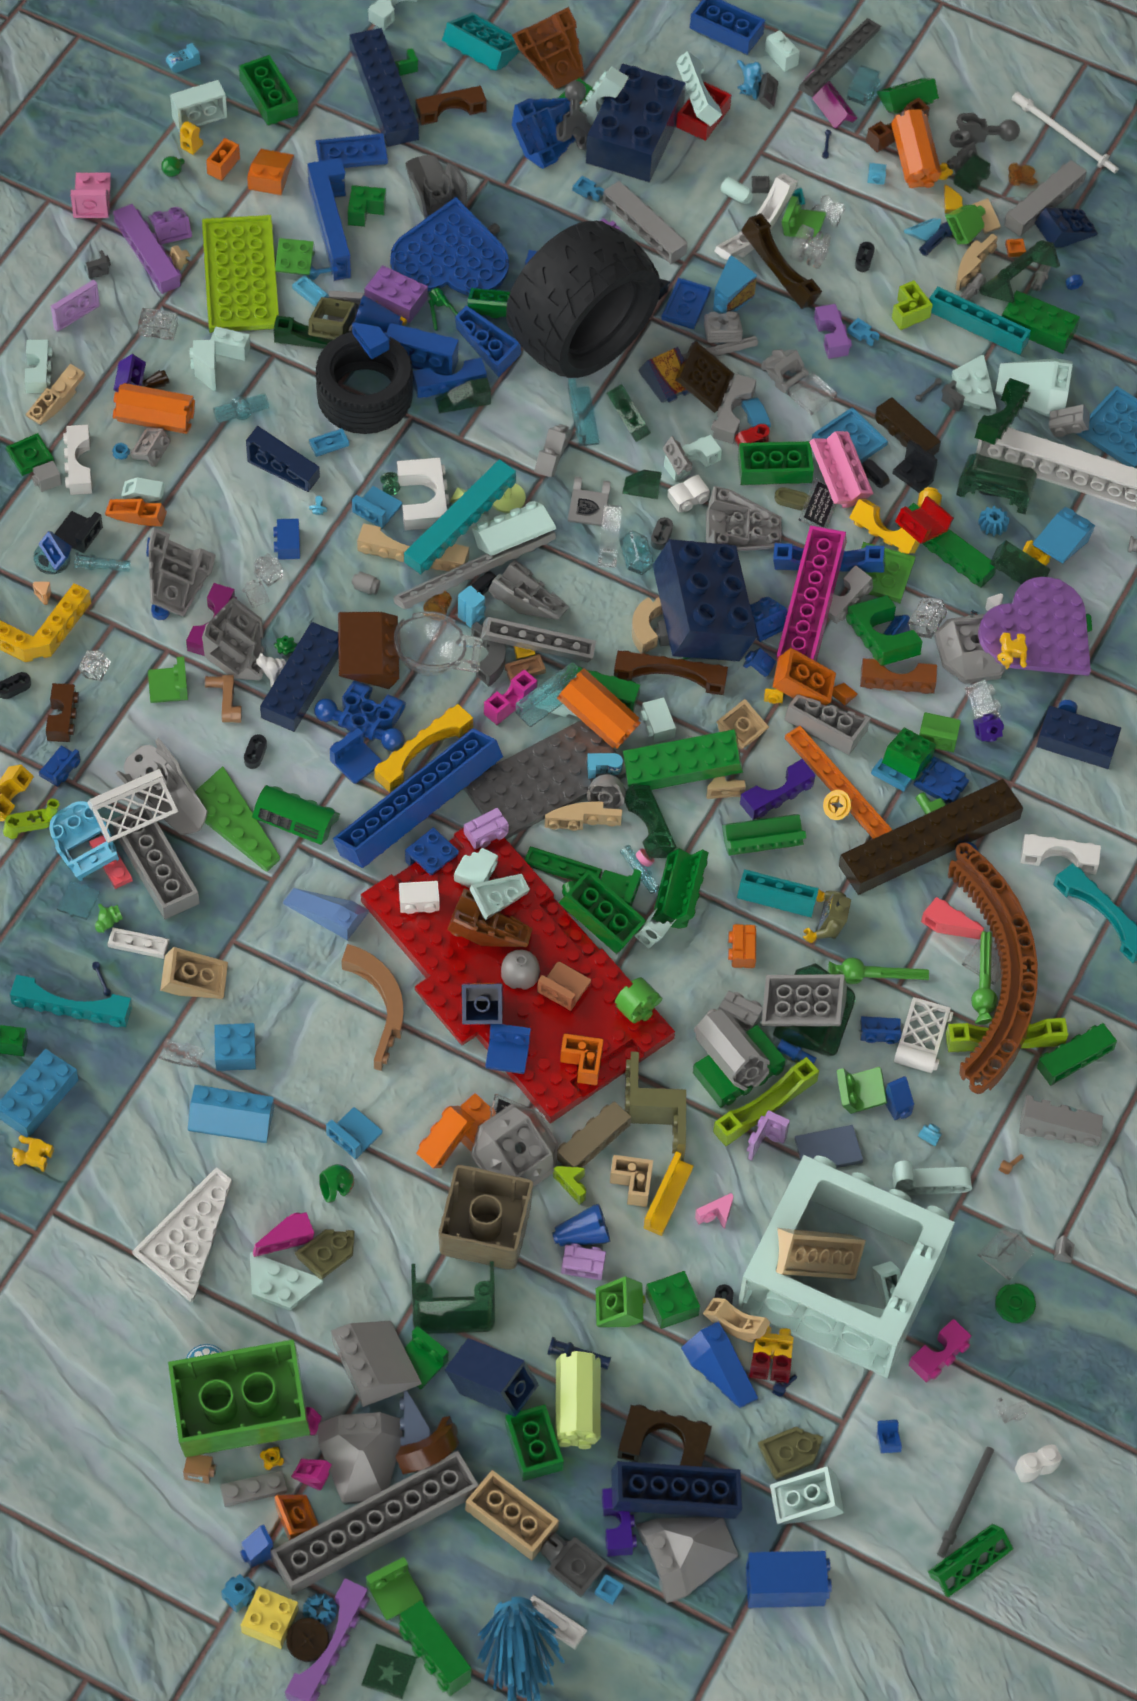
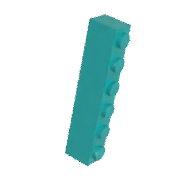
M937 286L929 298L933 304L932 314L1018 355H1021L1028 344L1031 330Z

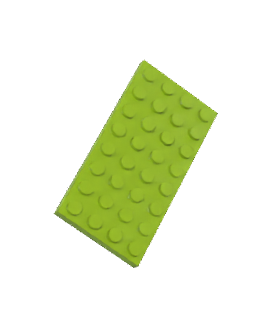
M271 215L202 219L209 333L214 332L215 327L233 331L274 329L276 315L279 316Z

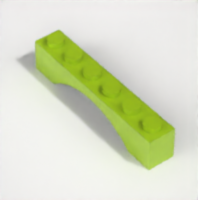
M1044 1019L1030 1024L1026 1039L1021 1048L1057 1047L1062 1043L1066 1044L1068 1037L1066 1019ZM969 1023L948 1024L946 1031L948 1052L974 1051L975 1047H978L979 1042H982V1037L986 1035V1031L989 1028Z
M807 1057L791 1067L776 1084L761 1096L743 1107L729 1111L716 1120L713 1133L726 1147L756 1126L760 1117H765L768 1110L774 1113L818 1081L819 1070Z

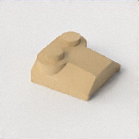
M746 699L716 722L720 732L735 729L741 750L769 728Z

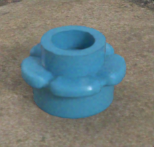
M117 443L112 450L113 457L121 460L126 459L130 454V449L124 443Z

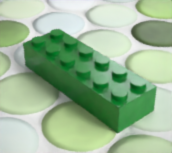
M735 729L623 751L627 782L631 794L743 773Z

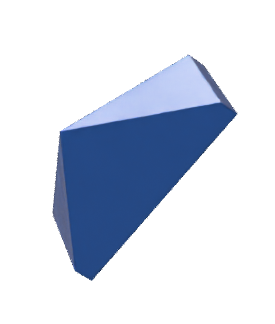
M48 531L38 543L54 570H58L72 549V546L51 531Z
M908 615L895 616L883 634L896 635L910 631V617Z

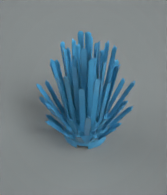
M511 1597V1601L503 1604L502 1601L498 1603L494 1609V1616L477 1635H482L481 1641L490 1632L477 1659H481V1663L485 1661L496 1638L484 1681L488 1680L496 1655L493 1689L497 1688L498 1678L499 1688L502 1689L503 1673L505 1672V1687L508 1685V1701H513V1699L516 1701L517 1694L522 1696V1698L527 1697V1701H532L531 1688L534 1701H540L538 1683L541 1682L545 1686L549 1680V1683L552 1686L554 1685L549 1671L551 1669L549 1663L551 1666H554V1661L544 1645L539 1632L560 1662L564 1664L565 1661L559 1653L558 1640L551 1634H556L552 1627L555 1629L559 1627L537 1611L532 1605L531 1600L524 1597Z

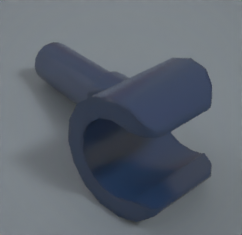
M794 1374L789 1378V1383H784L783 1385L776 1382L772 1393L782 1397L789 1385L797 1379V1376Z

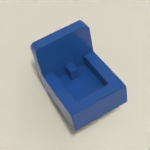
M758 648L755 651L751 650L745 656L746 661L743 666L745 668L752 666L761 675L766 677L770 674L776 661L761 648Z
M897 1419L877 1422V1440L881 1453L902 1452Z

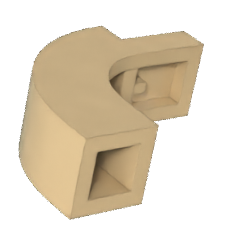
M649 597L644 599L634 612L632 639L641 654L657 647L658 635L651 628L650 622L663 614L660 597L655 599L654 602Z

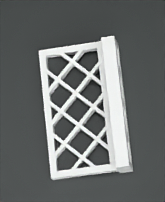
M160 769L89 799L87 803L90 810L92 809L107 843L178 813L162 778L163 775ZM160 783L163 790L161 796L150 793L153 785ZM141 792L146 794L143 804L133 801L135 793ZM148 796L159 799L156 809L146 806ZM124 800L129 802L126 812L115 808L117 801ZM161 801L169 803L172 810L167 813L159 811ZM131 803L142 807L139 817L128 813ZM103 807L110 809L109 818L100 817L98 810ZM144 808L155 812L153 818L149 821L141 818ZM114 811L124 815L121 824L110 821ZM126 816L137 820L135 827L123 826ZM109 824L120 827L117 835L109 836L107 832Z

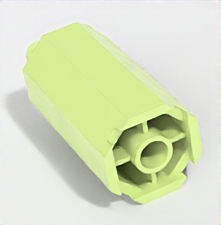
M575 1351L571 1352L569 1357H566V1353L561 1354L556 1360L555 1436L558 1440V1445L561 1447L579 1446L580 1449H590L591 1444H596L601 1438V1359H595L593 1353Z

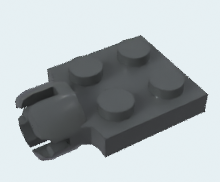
M554 1533L549 1537V1541L543 1544L540 1551L551 1563L548 1572L580 1598L608 1565L606 1561L576 1537L571 1541H565L558 1534Z

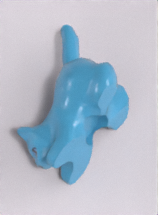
M738 60L737 63L743 71L745 81L737 88L741 90L740 94L747 96L752 94L753 99L757 100L759 96L758 84L761 83L762 75L764 74L761 71V64L754 62L748 63L745 66L743 61Z

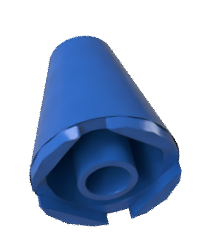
M363 295L354 322L378 326L383 332L387 333L390 323L402 325L403 321L400 320L399 315Z
M600 1204L593 1205L556 1226L555 1231L552 1232L555 1244L559 1243L560 1247H563L565 1245L570 1246L571 1244L593 1245L610 1242L608 1228L606 1227Z

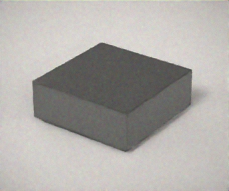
M752 176V193H769V176Z

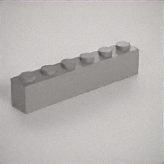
M1072 160L1066 165L1063 164L1059 171L1051 174L1046 182H1042L1035 191H1031L1026 199L1019 201L1013 210L1010 209L1006 213L1004 226L1021 237L1035 225L1034 222L1045 208H1055L1085 181L1087 171Z
M618 181L603 191V203L667 262L672 264L686 255V240L680 237L672 227H669L661 217L657 216L649 206H646L638 196H635L626 185Z
M487 617L484 620L481 639L583 662H589L593 659L596 645L595 640Z

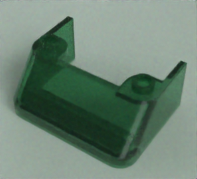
M494 1261L489 1263V1281L478 1282L474 1288V1296L433 1298V1290L429 1284L416 1283L415 1264H411L414 1329L418 1326L427 1334L488 1332L494 1328Z

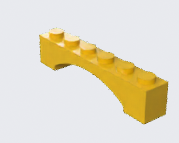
M459 704L453 708L450 707L443 716L433 720L429 727L419 731L415 738L406 741L401 749L392 752L384 762L378 763L374 769L375 780L391 793L404 783V771L418 753L442 739L455 736L461 738L473 728V717Z

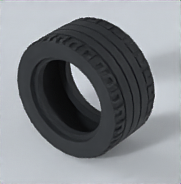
M352 332L338 336L323 348L318 356L316 365V391L319 408L329 422L340 429L343 428V430L352 433L371 434L391 428L406 416L408 409L411 407L413 397L412 362L408 352L397 340L390 337V350L373 359L368 356ZM364 369L380 372L391 381L385 389L370 395L348 392L338 384L339 380L346 374Z

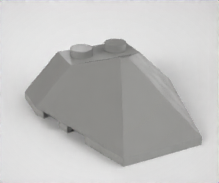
M153 528L148 545L151 604L182 617L195 599L194 596L197 591L202 588L204 580L212 572L216 555L202 548L196 550L186 548L169 540L170 534Z
M516 560L509 564L503 575L499 574L492 581L488 590L492 593V596L497 600H502L519 614L558 620L569 608L554 592L550 594L544 589L545 584L542 581L538 583L532 577L533 573Z
M233 597L205 626L202 636L205 658L226 674L234 675V679H262L263 670L256 663L260 653H264V647L261 646V639L263 638L262 618Z
M378 1412L337 1415L319 1423V1447L325 1460L332 1465L329 1470L343 1504L361 1503L389 1488L397 1461L395 1456L401 1446L400 1437H402V1430H400V1418Z
M656 1518L636 1525L642 1543L647 1545L659 1575V1586L666 1603L687 1597L699 1585L704 1584L708 1578L716 1572L718 1573L738 1557L737 1550L723 1518Z

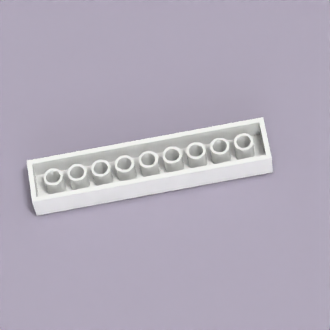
M1008 428L1007 432H1004L1002 439H998L995 445L982 440L978 441L975 455L977 459L1137 510V469L1067 447L1066 445L1058 444L1030 433H1024L1014 428Z

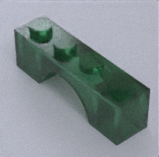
M632 784L625 792L624 802L628 811L640 817L647 826L648 836L642 842L649 858H667L668 854L677 847L649 785Z

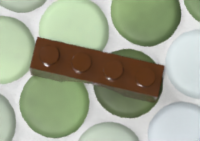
M481 86L470 87L416 99V112L421 125L438 122L440 114L451 108L462 109L469 115L486 112L487 100Z
M917 98L906 105L900 116L905 115L904 112L907 110H922L929 117L930 107L920 98ZM880 121L868 128L866 143L876 152L895 142L891 123L885 125Z

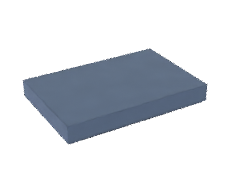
M853 1125L798 1135L794 1138L800 1161L805 1155L812 1159L815 1156L826 1157L833 1161L837 1168L863 1163Z

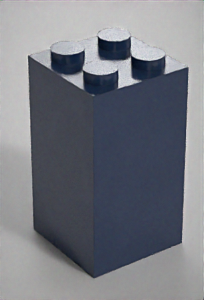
M470 1338L465 1341L444 1369L459 1394L514 1417L517 1416L539 1386L524 1360Z

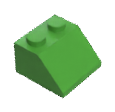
M625 1276L596 1288L597 1327H630L644 1321L643 1287L641 1282Z

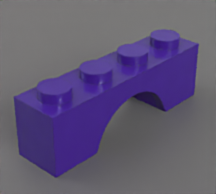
M803 759L787 767L786 783L782 787L766 790L756 785L741 794L740 805L752 820L765 816L771 809L779 808L783 802L788 799L792 800L800 792L807 791L813 787L815 773Z

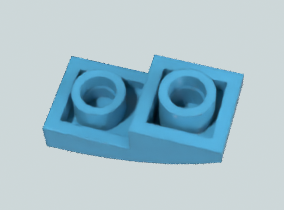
M759 398L741 401V407L748 415V423L751 427L758 424H765L771 427L769 417Z

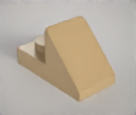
M725 776L714 778L707 786L706 798L741 797V794L745 792V780L734 779L726 781Z

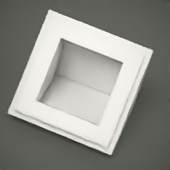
M1000 593L987 598L986 610L989 611L991 608L1001 605L1003 594Z

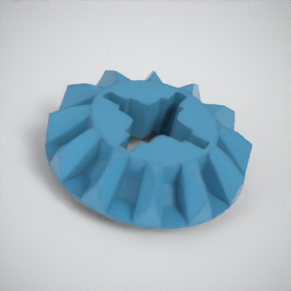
M315 1593L313 1596L308 1597L303 1604L304 1618L319 1620L325 1626L331 1624L337 1615V1605L333 1597H329L325 1593ZM322 1602L323 1609L326 1611H321V1613L317 1617V1612L314 1608H318Z

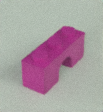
M524 669L511 680L509 689L503 695L497 691L484 702V715L494 724L498 725L533 696V690L537 689V680Z
M953 1319L939 1332L937 1338L943 1345L944 1350L934 1352L924 1345L911 1357L909 1367L926 1383L931 1378L933 1380L941 1374V1369L945 1365L950 1366L955 1361V1356L959 1352L964 1353L970 1347L971 1335Z

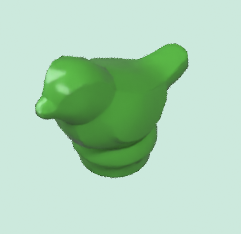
M101 903L98 904L100 911L98 920L95 923V929L98 933H104L106 929L113 927L114 923L123 920L118 905L107 908Z

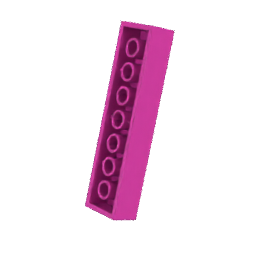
M816 526L809 527L776 656L777 661L779 656L793 648L817 662L847 543L846 532Z

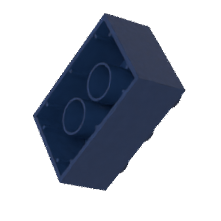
M622 63L619 71L628 76V79L616 98L606 96L587 135L586 163L650 183L676 128L677 113L684 106L686 82Z
M669 539L653 563V570L672 656L740 661L757 638V633L736 545Z

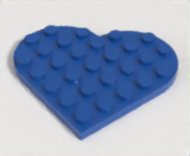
M455 197L403 234L395 242L391 250L390 266L392 270L428 286V292L448 285L461 294L469 295L471 288L497 289L507 277L509 257L501 242Z

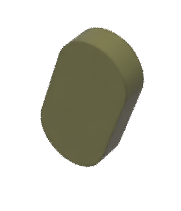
M782 487L776 490L774 500L781 506L805 510L809 505L810 497L804 492Z

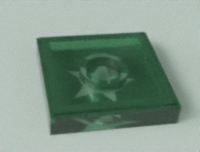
M376 1644L364 1675L362 1686L403 1700L417 1657Z

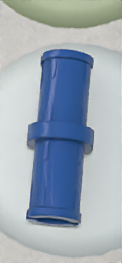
M784 1039L777 1046L778 1051L791 1057V1060L794 1062L796 1060L800 1062L807 1057L814 1064L817 1057L803 1051L800 1046L795 1047L784 1041Z

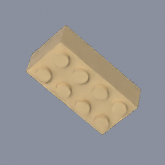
M493 1470L466 1500L465 1510L531 1561L541 1551L543 1544L549 1541V1537L558 1530V1519Z

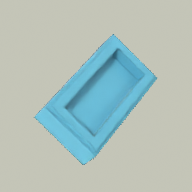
M305 275L292 284V289L314 307L317 306L321 297L329 298V294Z

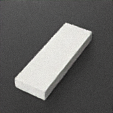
M113 927L107 945L109 948L164 959L170 940Z
M533 1595L530 1600L536 1610L559 1627L557 1629L552 1627L556 1634H551L573 1649H576L587 1633V1630Z

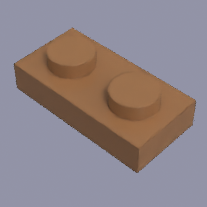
M540 654L505 664L504 667L510 683L524 669L533 677L546 673V668Z

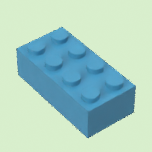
M44 1049L0 1100V1120L25 1137H30L78 1082L77 1069L47 1049Z

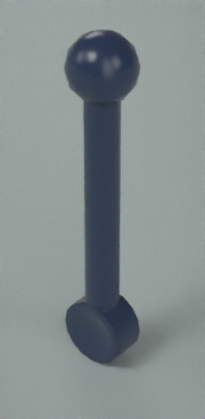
M831 130L825 131V150L822 153V158L824 159L829 157L828 145L829 137L832 134Z
M94 962L92 968L98 974L104 989L103 994L109 996L111 990L107 988L100 972L99 962Z

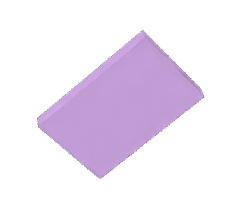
M94 279L51 305L53 326L57 332L100 306L98 285Z

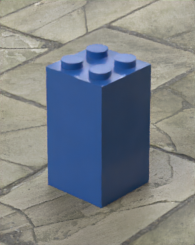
M826 1551L748 1553L745 1567L748 1608L825 1606L826 1600L830 1599L832 1581L828 1579L830 1558H826Z

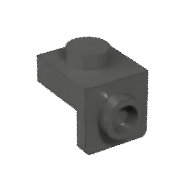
M103 250L99 251L100 259L86 262L89 279L109 273L110 259L108 255L105 256Z
M953 380L950 384H946L943 387L941 401L959 412L963 408L965 397L955 391L957 382Z

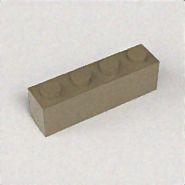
M615 1101L610 1105H605L596 1118H590L582 1130L579 1129L572 1135L571 1140L567 1143H562L558 1147L557 1161L565 1167L583 1168L630 1126L631 1116Z

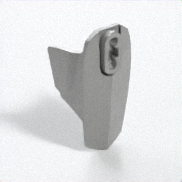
M157 738V748L152 745L141 746L127 757L123 767L126 774L118 771L116 775L126 784L148 774V769L151 771L160 769L163 775L162 778L178 810V813L166 817L164 820L180 835L200 831L205 823L208 812L180 770L179 763L162 741ZM160 783L153 785L150 793L161 796L163 790ZM141 792L135 793L137 798L145 800L146 794ZM148 796L146 803L156 809L159 799ZM161 801L158 810L167 813L172 809L169 803Z

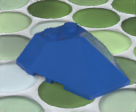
M567 98L527 99L514 105L512 128L525 157L542 169L556 163L559 157L566 152L569 145L576 140L572 135L570 139L562 142L556 136L558 123L563 121V115L570 111V101Z

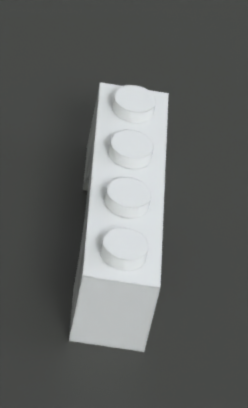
M88 425L66 426L67 433H63L64 444H67V448H64L65 459H68V462H65V473H68V477H65L66 488L70 489V495L92 494L90 468L82 466L77 461L81 454L90 450Z
M1025 834L1020 863L1039 866L1044 859L1050 856H1062L1069 859L1076 867L1081 868L1084 873L1096 875L1099 867L1101 846L1093 843H1080L1074 840H1061L1055 837Z

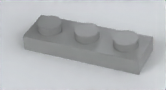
M282 1471L220 1485L224 1507L287 1493Z

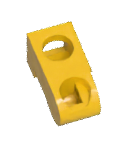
M185 121L181 126L180 145L183 150L194 155L203 145V140L199 138L200 128L189 121Z

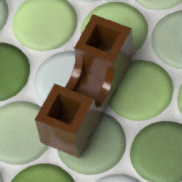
M52 683L51 708L61 710L62 712L58 715H48L46 724L47 741L70 742V737L75 732V724L72 723L73 719L77 717L75 703L79 702V692H76L75 684Z

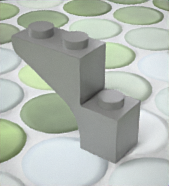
M559 424L549 429L544 449L539 451L534 470L535 473L548 477L555 476L561 455L573 434V431L569 430V426Z

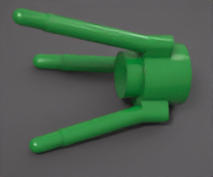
M435 288L429 293L431 299L428 303L431 309L434 330L438 329L434 305L438 307L445 305L455 315L458 314L440 288Z

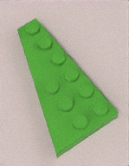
M222 766L195 791L208 812L205 823L264 871L268 872L280 860V856L257 819L252 818V811Z

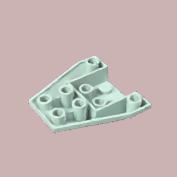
M1053 358L1001 363L995 394L1002 396L1005 384L1010 378L1029 384L1028 392H1031L1024 407L1050 417L1051 411L1066 408L1072 361Z

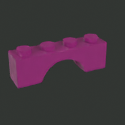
M213 583L207 596L208 608L213 611L214 616L233 597L237 599L235 597V589ZM206 624L192 627L186 640L187 651L205 656L202 636Z

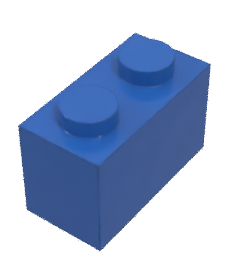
M299 518L277 519V526L273 527L274 537H277V541H274V553L278 552V560L300 559Z

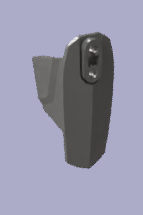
M435 155L416 157L405 163L414 195L425 219L455 197L465 207L467 206V181L456 165L449 162L444 171Z

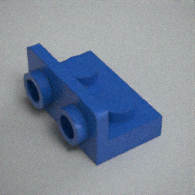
M61 745L39 771V776L58 787L67 780L73 768H77L80 764L79 751L75 749L72 752Z
M861 1016L860 1041L868 1043L885 1042L887 1044L900 1042L902 1035L900 1018Z

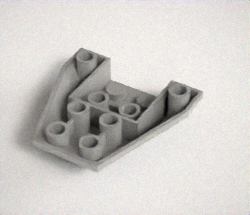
M714 486L706 512V543L736 545L737 551L774 549V543H781L782 517L732 490Z

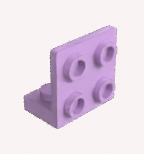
M769 1110L765 1117L761 1116L757 1124L758 1129L756 1133L752 1132L748 1141L750 1143L747 1148L749 1152L748 1159L753 1160L765 1136L773 1142L784 1144L790 1120Z

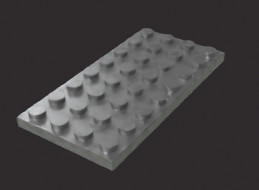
M580 720L493 765L465 787L464 790L482 815L495 808L499 809L509 824V832L505 836V839H508L544 820L545 814L563 806L574 804L587 797L588 788L595 779H588V753H618ZM624 761L621 773L614 775L619 779L627 776Z

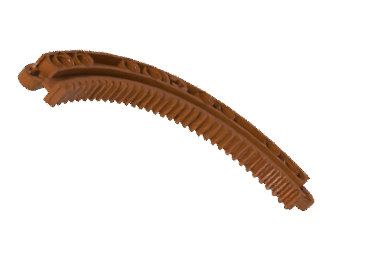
M960 843L957 845L955 852L957 861L952 860L950 862L948 878L954 877L953 882H959L958 887H963L964 893L968 892V898L972 897V902L976 903V908H980V914H984L983 919H987L986 924L990 925L989 930L993 931L992 937H995L994 943L997 944L996 949L998 950V956H1000L999 962H1001V993L992 1024L989 1025L986 1035L982 1037V1042L980 1041L978 1047H975L974 1052L970 1053V1058L966 1057L965 1063H960L959 1074L961 1079L965 1080L967 1078L970 1081L969 1088L973 1093L982 1094L988 1088L991 1090L1002 1079L1014 1062L1026 1039L1033 1017L1037 993L1038 962L1031 928L1018 898L1006 880L982 854L970 844Z

